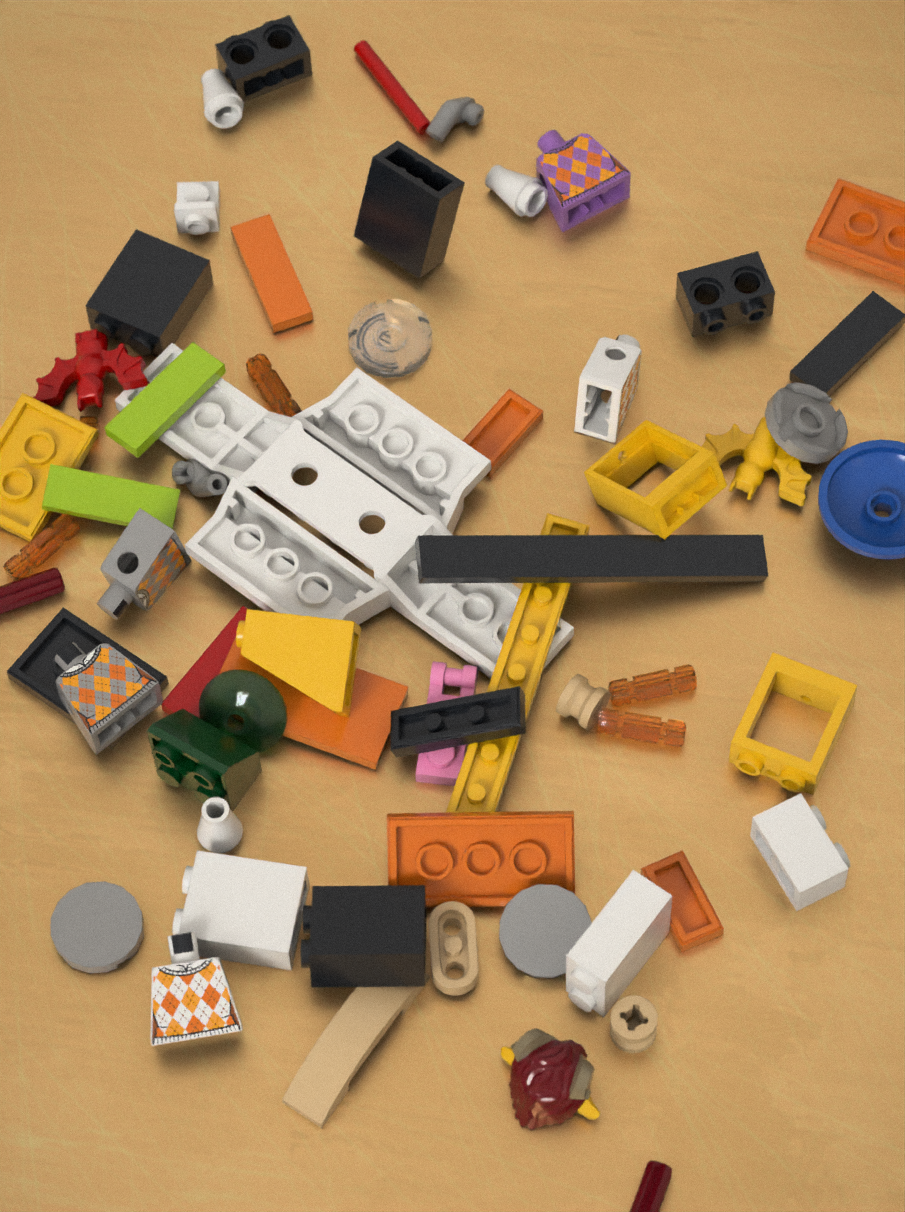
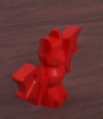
M97 329L75 333V357L68 360L56 357L55 365L51 372L42 378L36 379L38 391L33 398L49 406L59 405L62 403L68 387L75 380H78L76 387L78 411L82 412L86 407L93 405L102 408L105 392L103 380L106 378L107 373L117 375L118 381L124 390L145 387L150 384L144 375L146 363L141 356L132 357L128 355V350L123 343L119 344L116 349L108 351V338Z

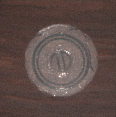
M387 299V303L377 305L376 302L370 303L355 314L348 328L349 352L355 363L369 374L381 378L405 376L415 372L429 357L432 350V329L429 325V320L426 314L414 304L400 299Z

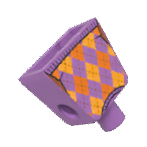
M557 130L548 131L541 136L537 146L543 154L536 159V178L542 181L543 186L548 191L546 202L562 232L630 198L631 173L592 136L582 133L566 142Z

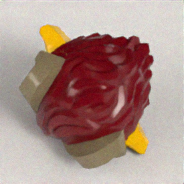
M535 1028L526 1032L517 1042L511 1045V1048L507 1046L501 1047V1057L511 1066L509 1087L511 1089V1098L513 1099L512 1106L516 1110L514 1116L519 1120L521 1127L528 1126L529 1129L534 1130L537 1126L542 1127L546 1124L555 1125L556 1122L562 1124L567 1118L571 1119L575 1113L589 1120L599 1117L600 1111L590 1097V1084L593 1079L594 1067L587 1060V1053L581 1044L573 1040L560 1041L548 1033Z

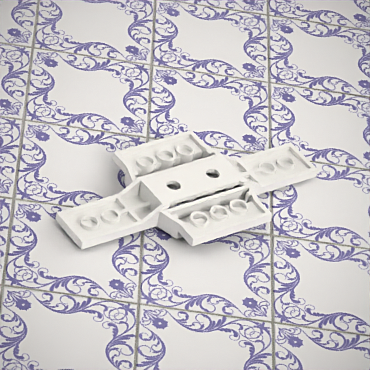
M171 343L144 370V375L151 383L183 350ZM358 368L330 396L292 417L266 410L223 378H220L158 438L187 460L193 459L198 461L210 474H221L226 478L227 489L215 514L185 544V549L189 556L267 612L354 621L358 625L391 606L472 666H478V670L491 679L521 589L512 583L419 584L415 540L418 536L453 535V531L464 509V498L490 472L491 460ZM145 387L124 390L115 399L116 408L121 412ZM308 467L317 472V479L310 485H298L292 479L294 472L300 468ZM258 489L262 490L267 496L272 497L294 513L300 520L305 521L329 538L332 543L350 553L367 568L374 571V578L255 494ZM376 515L385 521V526L378 533L368 534L361 530L359 526L361 520L366 516ZM561 618L544 668L574 636V627Z

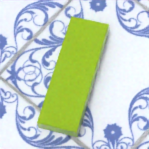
M192 342L104 427L106 435L139 458L226 373L224 363Z
M50 464L42 510L128 526L136 512L141 508L173 529L180 490Z

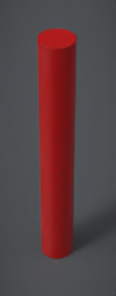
M366 40L358 42L354 46V52L420 135L426 134V129L431 123L369 43Z

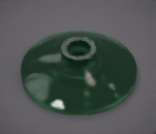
M247 670L222 672L208 682L199 700L200 719L252 747L259 753L273 747L286 729L288 714L281 693L268 679L257 673ZM232 715L241 716L245 723L237 721Z

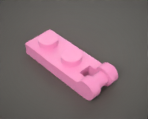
M433 661L427 704L475 695L478 666L464 665L463 669L448 668L447 663ZM445 685L461 687L460 696L445 695ZM467 745L419 753L415 773L416 782L455 786L467 751Z

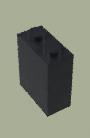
M396 141L372 157L354 237L420 279L445 259L465 182L400 141Z
M136 229L85 305L90 329H97L99 332L104 333L108 340L115 339L129 345L135 352L141 355L158 357L171 343H176L212 287L213 278L210 260Z
M425 885L313 886L312 905H303V933L310 934V940H301V968H310L311 988L424 987L427 918Z

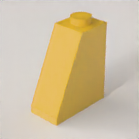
M247 609L246 620L239 621L236 633V645L241 648V655L339 716L349 717L361 627L354 621Z

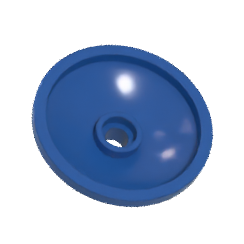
M871 440L856 444L837 455L824 471L818 492V506L821 518L832 536L855 553L875 559L891 560L905 558V443ZM878 511H884L888 513L889 516L880 517L877 516L875 513Z

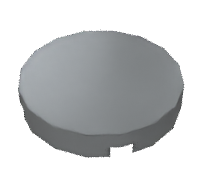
M798 382L787 384L784 388H780L767 402L765 418L767 428L772 437L784 451L802 462L819 464L830 461L846 444L848 434L846 420L841 410L839 409L836 412L834 407L829 404L832 399L825 392L810 384Z
M106 881L87 882L71 889L57 903L51 916V938L59 955L72 968L87 973H104L118 968V964L123 963L127 958L130 960L137 953L144 937V918L135 897L123 887Z
M537 884L521 890L507 903L500 918L499 939L506 957L518 970L535 978H556L566 974V955L592 922L586 906L573 892L558 885Z

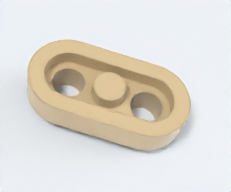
M456 901L444 902L431 912L428 923L432 979L435 986L441 992L447 995L458 996L473 989L479 977L475 917L470 908L463 903ZM449 925H456L461 930L456 935H448L444 932V929ZM454 968L464 972L462 977L458 979L448 977L447 973Z

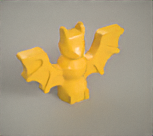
M765 417L761 418L753 434H746L738 428L737 424H733L732 428L725 434L711 435L707 433L705 435V442L701 447L714 452L720 466L731 457L743 456L744 462L736 469L735 477L728 489L729 492H733L735 488L748 493L747 499L751 500L757 487L763 482L764 472L772 468L776 470L780 479L778 491L780 498L799 506L805 505V489L811 484L812 476L802 469L799 459L789 455L775 442L767 428Z

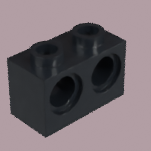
M290 15L278 20L268 21L258 28L240 35L230 36L223 42L215 44L218 69L224 72L226 79L243 102L312 75L310 49Z
M758 251L677 273L676 299L692 337L703 334L714 335L728 327L743 323L754 324L773 315L775 291ZM741 291H750L752 293L747 294L742 293ZM701 302H710L712 304L705 305L701 304Z

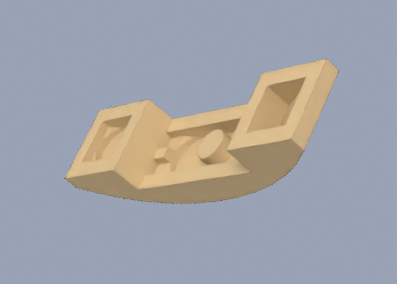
M425 973V985H426L427 982H428L429 979H430V975H428V974ZM356 987L309 1052L286 1091L282 1102L322 1128L348 1093V1083L398 1014L404 1015L424 987Z

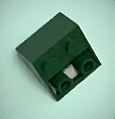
M184 709L152 723L147 730L158 776L174 787H179L181 784L192 790L196 798L202 803L209 798L219 797L228 803L229 808L233 812L262 772L259 752Z

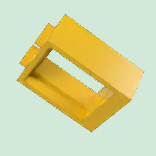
M648 420L642 422L584 471L598 505L655 535H659L663 539L671 535L727 486L714 452ZM622 451V456L618 459V455ZM657 462L676 470L646 497L628 489L632 483Z
M772 652L732 738L729 762L735 764L739 770L746 774L754 776L761 774L774 779L789 791L797 793L804 791L814 795L854 706L857 685ZM771 690L832 714L811 762L750 738Z

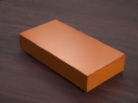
M508 389L462 441L491 460V470L487 474L491 478L543 420V410L511 389Z
M683 850L641 868L642 876L672 895L670 932L681 953L723 935L724 927Z

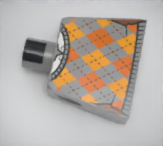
M139 508L100 568L110 584L109 588L96 603L105 613L118 620L131 602L145 611L151 609L192 561L176 532Z
M71 642L63 646L55 656V662L65 671L55 681L60 699L96 755L163 703L159 682L107 643L98 645L86 655L76 643Z

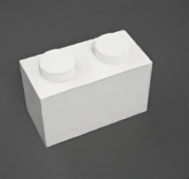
M801 793L754 816L750 837L796 911L844 888L850 867L849 858L843 847L838 842L833 844L826 834V823L821 812L815 805L809 807Z

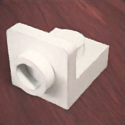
M219 181L177 182V203L174 204V214L178 233L200 235L206 232H219Z

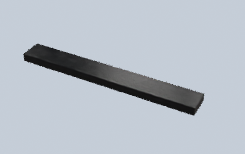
M659 535L418 536L415 540L419 584L764 582L769 576L763 535H669L666 539L661 538Z

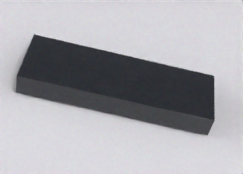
M872 291L790 371L789 379L792 382L810 384L831 396L905 323V314Z
M520 686L391 711V751L396 758L526 733L525 693Z

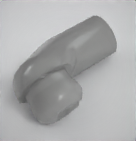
M470 97L447 100L442 104L427 127L426 133L435 140L443 142L454 124L466 121L471 126L477 125L483 118L484 109L481 105L475 103V99Z
M196 460L178 461L172 468L173 480L179 485L186 484L189 491L197 497L221 495L227 489V480L223 475L210 474Z

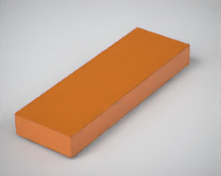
M270 214L231 226V235L273 332L276 333L314 320L313 311Z

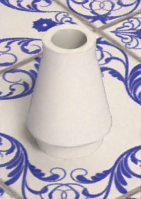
M210 69L206 71L201 77L204 115L206 119L218 128H229L236 125L243 115V100L228 82L222 70Z
M496 165L490 169L485 179L486 186L493 190L518 216L527 215L528 217H533L537 215L547 201L548 191L538 178Z
M219 797L209 798L203 803L201 808L202 815L197 828V837L205 849L215 853H225L232 850L240 842L243 834L242 824L224 799Z

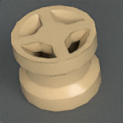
M576 674L563 690L556 706V712L564 717H575L578 719L581 727L590 730L605 711L611 692L603 687L594 688L590 686L587 678Z
M634 995L621 998L614 1004L611 1011L610 1036L613 1043L620 1050L627 1053H639L647 1050L653 1044L657 1034L658 1020L655 1006L648 999ZM632 1017V1020L626 1023V1020Z

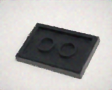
M64 607L7 670L8 678L74 724L76 723L62 703L55 683L57 677L65 672L55 662V656L68 643H76L86 655L98 645L107 643L153 676L159 682L161 692L169 684L166 675ZM128 731L113 741L108 747L113 749Z

